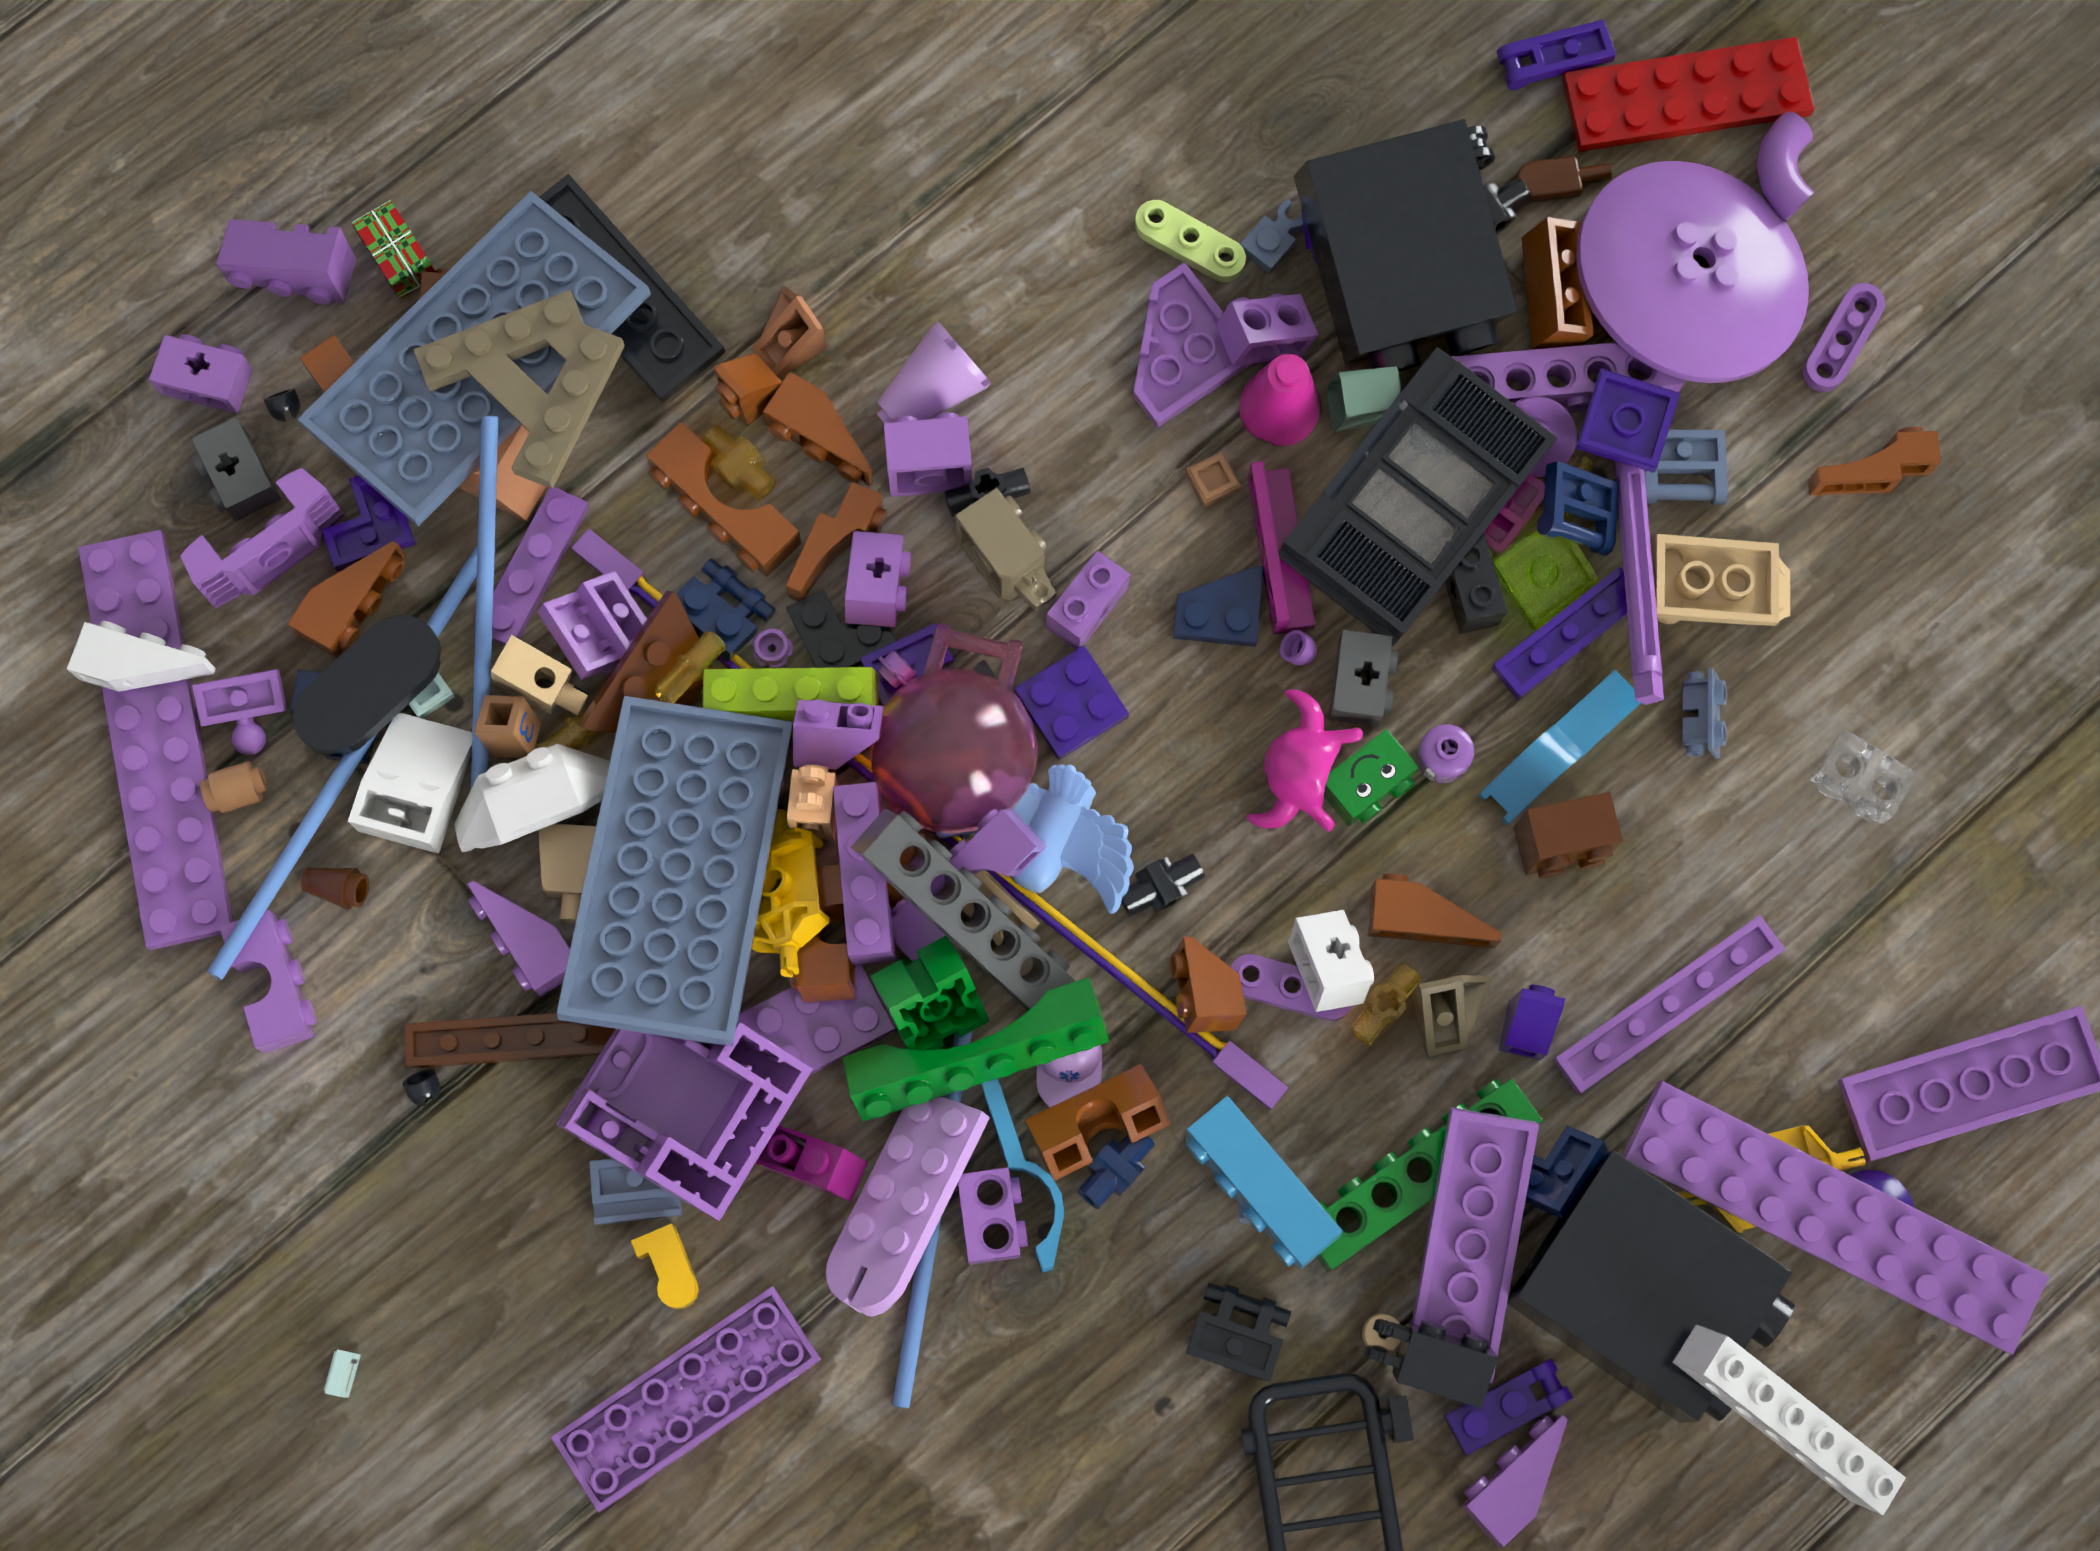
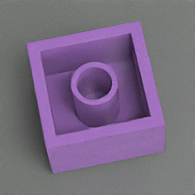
M941 413L934 416V419L917 420V418L912 416H902L893 419L891 423H884L891 497L944 493L946 490L972 482L967 416L959 417L955 413Z

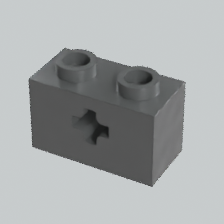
M237 417L191 438L197 450V453L191 455L201 476H210L215 487L208 491L220 512L227 510L234 520L238 521L281 500L246 429ZM234 466L236 473L230 476L229 468Z
M1342 630L1338 640L1329 720L1378 727L1383 715H1390L1393 703V690H1386L1388 674L1395 675L1398 660V650H1391L1393 636ZM1360 672L1368 673L1367 678L1371 681L1369 686L1362 685V679L1359 677Z

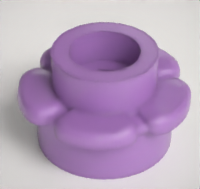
M774 628L764 630L757 634L752 642V647L754 648L753 658L760 666L768 665L770 668H780L786 664L787 657H790L793 653L792 641L785 637L786 635L782 630ZM773 645L776 647V651L769 652L768 648Z
M892 650L885 658L879 657V661L883 666L878 671L893 687L897 688L901 683L906 687L911 685L909 681L917 673L897 652Z

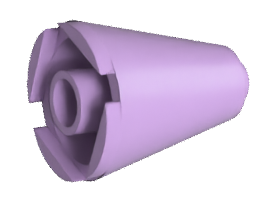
M937 321L931 326L877 401L882 409L876 414L884 423H891L893 419L902 416H912L917 418V420L931 419L985 390L992 383Z

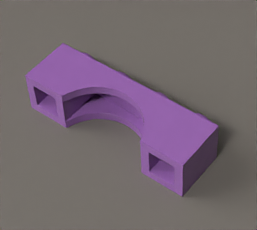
M876 782L833 786L848 957L853 965L895 961L893 921L887 881L850 848L882 812L880 790Z
M994 809L978 823L977 827L980 831L970 841L964 839L950 851L952 857L949 863L958 871L965 867L972 874L991 870L1004 876H1018L1047 846L1014 810L1001 809L998 812ZM943 874L933 879L930 886L932 894L938 893L943 888L945 883ZM906 898L891 910L894 942L912 962L918 959L917 950L946 936Z

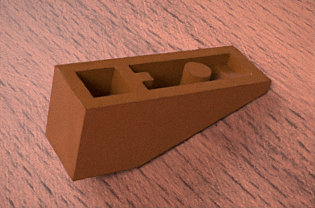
M1384 874L1383 879H1376L1371 887L1368 936L1495 948L1501 942L1500 931L1421 883L1408 882V876Z

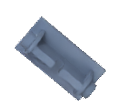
M1711 667L1708 668V678H1704V673L1689 672L1687 673V680L1682 682L1683 711H1698V717L1683 718L1682 747L1686 749L1687 756H1703V749H1708L1715 759H1720V746H1725L1727 740L1725 721H1720V705H1726L1727 689L1725 680H1720V677Z

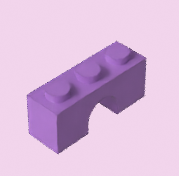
M270 910L265 911L231 965L240 973L257 968L268 969L271 975V987L268 994L261 1001L243 1007L254 1046L263 1053L315 1037L311 1025L317 1023L313 1005L310 999H303L300 984L305 983L302 967L297 958L291 959L288 944L293 943L290 927L285 918L280 920ZM239 920L219 926L224 943Z

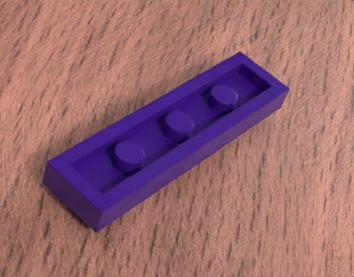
M1619 566L1493 664L1491 669L1517 700L1627 615L1623 568Z

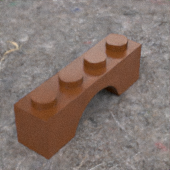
M682 421L646 454L650 466L648 474L655 483L664 490L670 486L680 496L677 499L678 503L692 517H695L697 514L701 515L709 523L706 527L709 533L722 545L728 541L739 551L736 557L749 571L754 572L758 569L765 577H768L801 544L799 531L772 505L766 504L755 509L740 510L724 505L712 495L708 489V477L714 463L711 449Z

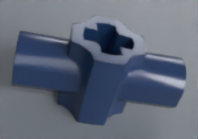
M1127 1134L1119 1143L1112 1139L1088 1166L1087 1169L1092 1174L1077 1190L1079 1195L1095 1209H1099L1114 1192L1120 1197L1144 1170L1145 1166L1140 1162L1155 1146L1153 1140L1146 1136L1132 1143Z

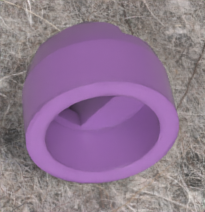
M1293 630L1283 638L1280 654L1285 661L1293 665H1307L1314 660L1317 654V644L1310 635L1300 630Z

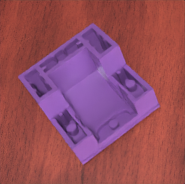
M741 1022L737 1024L733 1046L615 1029L556 1124L661 1189L720 1221L813 1068Z

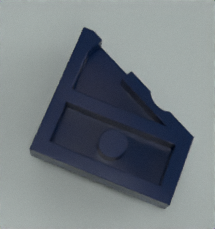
M1255 566L1178 594L1173 639L1256 647L1264 566Z

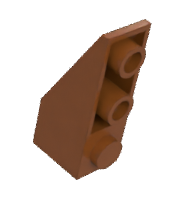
M789 372L763 410L765 422L768 426L767 430L783 442H788L791 439L803 447L802 451L814 461L823 463L826 460L838 467L837 472L846 480L856 484L861 481L870 487L873 482L871 467L826 393L794 373Z
M392 541L311 588L287 625L298 637L337 659L359 638L360 631L358 629L367 616L371 617L378 610L382 602L381 594L389 581L394 582L402 573L406 555L399 544Z

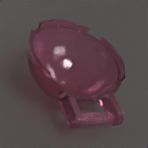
M938 624L924 674L908 681L896 690L884 704L879 740L870 745L874 781L888 802L889 807L898 815L902 810L905 811L923 829L931 832L955 834L975 831L979 829L977 827L978 823L994 809L998 812L1001 809L1012 810L1025 794L1035 772L1038 748L1032 719L1018 696L1011 690L1021 656L1022 641L1010 639L1009 643L953 631L951 630V625ZM951 647L1004 659L998 680L975 670L942 668L947 648Z

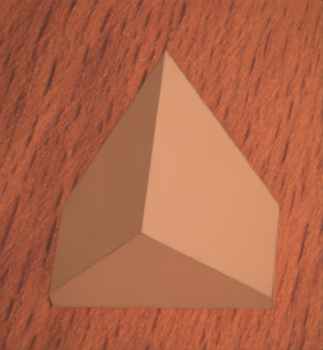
M783 286L761 337L751 349L778 378H781L826 350L824 330L803 298Z

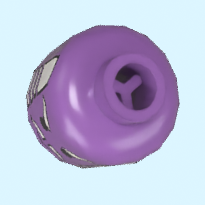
M1451 724L1438 725L1430 729L1419 743L1416 753L1417 765L1421 772L1431 781L1438 783L1454 782L1461 778L1472 764L1474 757L1473 742L1468 733L1460 727Z

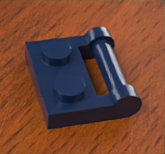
M1559 461L1547 464L1544 508L1537 522L1539 534L1549 538L1559 536L1588 546L1593 553L1602 556L1609 555L1613 551L1616 542L1619 483ZM1564 511L1596 522L1595 531L1564 521Z

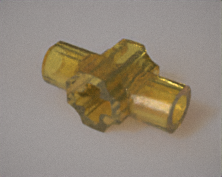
M720 426L713 427L703 436L702 441L711 449L712 457L714 458L710 462L712 468L730 488L736 491L743 486L757 501L765 498L773 490L776 481L762 468L766 464L765 459L748 439L740 435L734 441Z
M1401 962L1384 985L1377 984L1364 1001L1367 1007L1350 1027L1349 1031L1361 1042L1370 1046L1387 1023L1393 1024L1405 1011L1407 1005L1404 1001L1422 979L1421 975L1409 965ZM1386 996L1391 997L1394 1001L1391 1007L1395 1011L1390 1008L1385 1012L1380 1011L1377 1005L1381 1001L1377 1000L1376 997L1381 1000Z

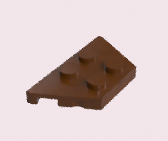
M666 590L577 725L591 731L616 734L624 696L687 706L693 705L703 690L704 669L714 668L677 594Z

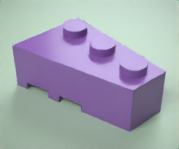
M229 219L216 264L227 282L236 287L249 289L252 285L265 287L269 292L279 296L289 297L291 293L304 295L312 302L329 305L331 301L345 303L357 259L340 227H328L327 234L308 233L309 227L302 224H295L293 231H281L276 229V224L273 222Z

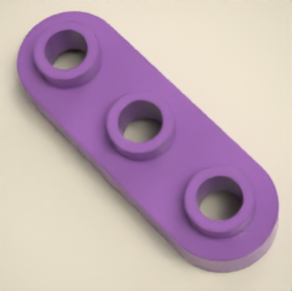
M1868 283L1856 284L1847 291L1803 367L1804 380L1813 390L1818 392L1833 391L1846 377L1885 308V298L1876 286ZM1859 303L1865 306L1866 312H1859L1855 308V304ZM1836 336H1843L1847 340L1848 345L1839 344ZM1817 369H1825L1829 377L1823 378L1819 376Z
M1254 954L1242 955L1231 965V968L1240 974L1243 997L1245 999L1326 1021H1338L1344 1018L1353 1007L1352 1005L1316 1012L1298 966ZM1252 968L1256 970L1258 979L1255 982L1246 981L1242 974L1245 969ZM1289 979L1295 980L1299 984V991L1294 994L1288 993L1284 988V982Z

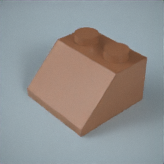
M520 425L497 448L496 507L528 523L549 487L517 476L511 468L529 434ZM480 466L458 486V488L478 498Z

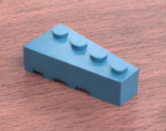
M1228 1095L1187 1128L1186 1147L1201 1165L1205 1164L1216 1176L1214 1180L1221 1190L1230 1199L1235 1197L1245 1209L1243 1215L1253 1228L1259 1233L1264 1230L1275 1242L1271 1247L1287 1267L1294 1264L1299 1270H1302L1340 1238L1343 1232Z

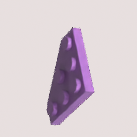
M1185 262L1154 282L1151 287L1133 398L1156 428H1159L1252 365H1232L1215 325L1223 315V311Z

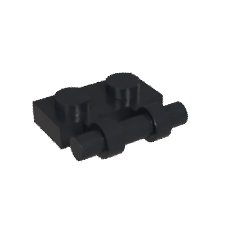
M1208 1282L1203 1299L1219 1304L1216 1316L1199 1311L1185 1354L1270 1382L1283 1339L1269 1335L1267 1331L1270 1322L1287 1327L1292 1311L1276 1306V1301L1267 1297L1259 1300L1239 1293L1238 1287L1226 1284L1224 1288ZM1234 1309L1256 1317L1254 1328L1251 1329L1229 1321L1232 1310Z

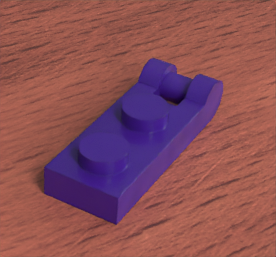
M1604 19L1512 42L1500 47L1496 51L1500 64L1505 65L1507 70L1505 80L1510 90L1520 89L1532 82L1563 75L1565 72L1583 70L1614 61L1616 56ZM1530 56L1532 65L1522 67L1520 59Z
M1552 1358L1489 1390L1482 1408L1465 1403L1443 1415L1464 1455L1474 1452L1573 1398L1568 1387H1562L1555 1372L1558 1368ZM1540 1381L1547 1396L1536 1401L1529 1385Z

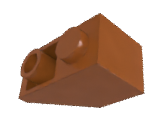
M756 353L720 363L714 368L718 383L715 389L721 397L718 400L719 404L730 418L734 420L739 417L746 426H749L764 414L763 410L782 384V381Z
M1183 937L1175 952L1171 954L1170 971L1172 977L1178 979L1180 993L1177 994L1176 1008L1179 1018H1184L1186 1033L1236 1030L1246 1016L1240 974L1193 937Z

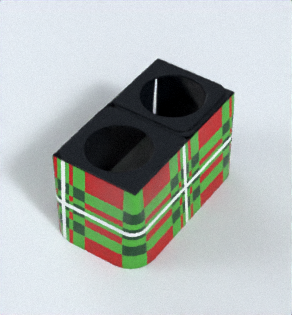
M391 199L352 222L360 239L399 299L421 287L422 272H435L429 259Z

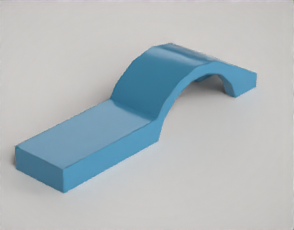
M1614 670L1556 724L1527 747L1478 796L1483 801L1492 796L1507 812L1502 821L1508 826L1562 773L1581 759L1641 704V702L1635 699L1634 688Z
M998 1078L981 1083V1088L1009 1171L1024 1172L1038 1179L1050 1193L1055 1208L1054 1223L1047 1238L1035 1247V1252L1042 1273L1052 1270L1064 1218L1062 1193L1050 1174L1036 1163L1025 1161Z

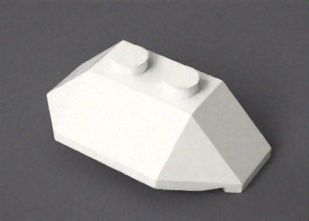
M556 744L548 748H537L526 757L508 764L494 765L487 772L477 776L454 823L461 851L467 852L474 848L502 845L582 813L602 801L610 761Z

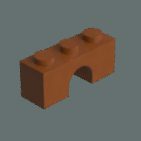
M840 865L816 866L820 910L829 917V924L803 947L799 948L797 952L799 974L795 975L793 973V977H790L791 986L798 989L804 1003L855 999V965L852 964L848 957L847 943L828 944L822 941L823 934L830 925L839 921H845Z
M1142 1064L1025 1119L1034 1145L1054 1181L1093 1162L1087 1145L1090 1139L1102 1130L1110 1128L1120 1129L1134 1143L1171 1125L1161 1096Z

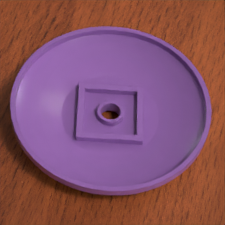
M1682 161L1649 163L1633 168L1613 179L1594 199L1583 218L1577 239L1576 257L1579 279L1584 295L1591 310L1608 334L1623 349L1646 365L1670 376L1693 382L1723 383L1752 376L1774 363L1789 348L1798 335L1806 316L1809 298L1808 273L1801 249L1791 229L1775 212L1771 204L1762 195L1739 179L1723 171L1697 163ZM1693 255L1704 257L1709 264V268L1700 267L1693 259Z

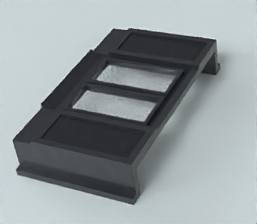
M1437 347L1283 542L1278 551L1279 559L1373 632L1380 635L1393 636L1392 646L1394 647L1552 446L1557 437L1459 361L1454 360Z

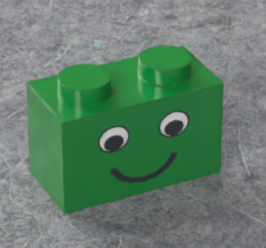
M1385 729L1329 773L1324 797L1348 827L1357 820H1360L1364 825L1383 809L1379 805L1380 802L1391 794L1395 799L1399 798L1415 784L1411 778L1414 777L1419 767L1392 734Z

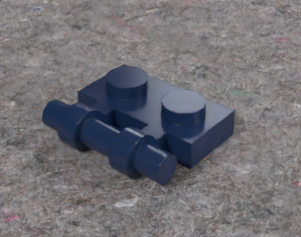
M711 558L703 566L702 572L710 577L712 581L706 586L693 576L676 594L697 636L730 661L756 635L757 626L749 618L755 613L767 622L773 616L776 609L765 601L766 595L757 588L751 590L736 578L737 572L728 565L722 567ZM725 591L741 602L736 609L720 597Z

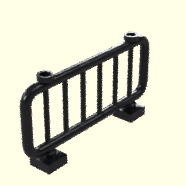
M1340 1373L1273 1383L1262 1387L1253 1396L1248 1411L1250 1428L1241 1429L1245 1456L1254 1455L1269 1551H1286L1284 1533L1375 1519L1381 1520L1385 1550L1404 1551L1385 1435L1392 1434L1393 1443L1414 1440L1407 1395L1387 1398V1408H1380L1375 1388L1367 1379L1357 1374ZM1341 1391H1352L1360 1397L1364 1420L1268 1434L1266 1409L1272 1402ZM1366 1429L1372 1465L1275 1479L1270 1443ZM1373 1474L1379 1510L1282 1524L1277 1488Z

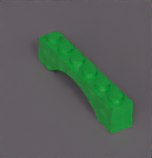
M1088 977L1048 990L1035 1006L1018 1020L995 1034L973 1043L949 1049L926 1051L901 1049L881 1044L844 1056L843 1062L850 1097L864 1122L916 1104L926 1103L929 1100L953 1092L963 1091L987 1081L1007 1077L1012 1073L1040 1064H1047L1053 1060L1080 1051H1087L1108 1043L1110 1040L1099 1001Z

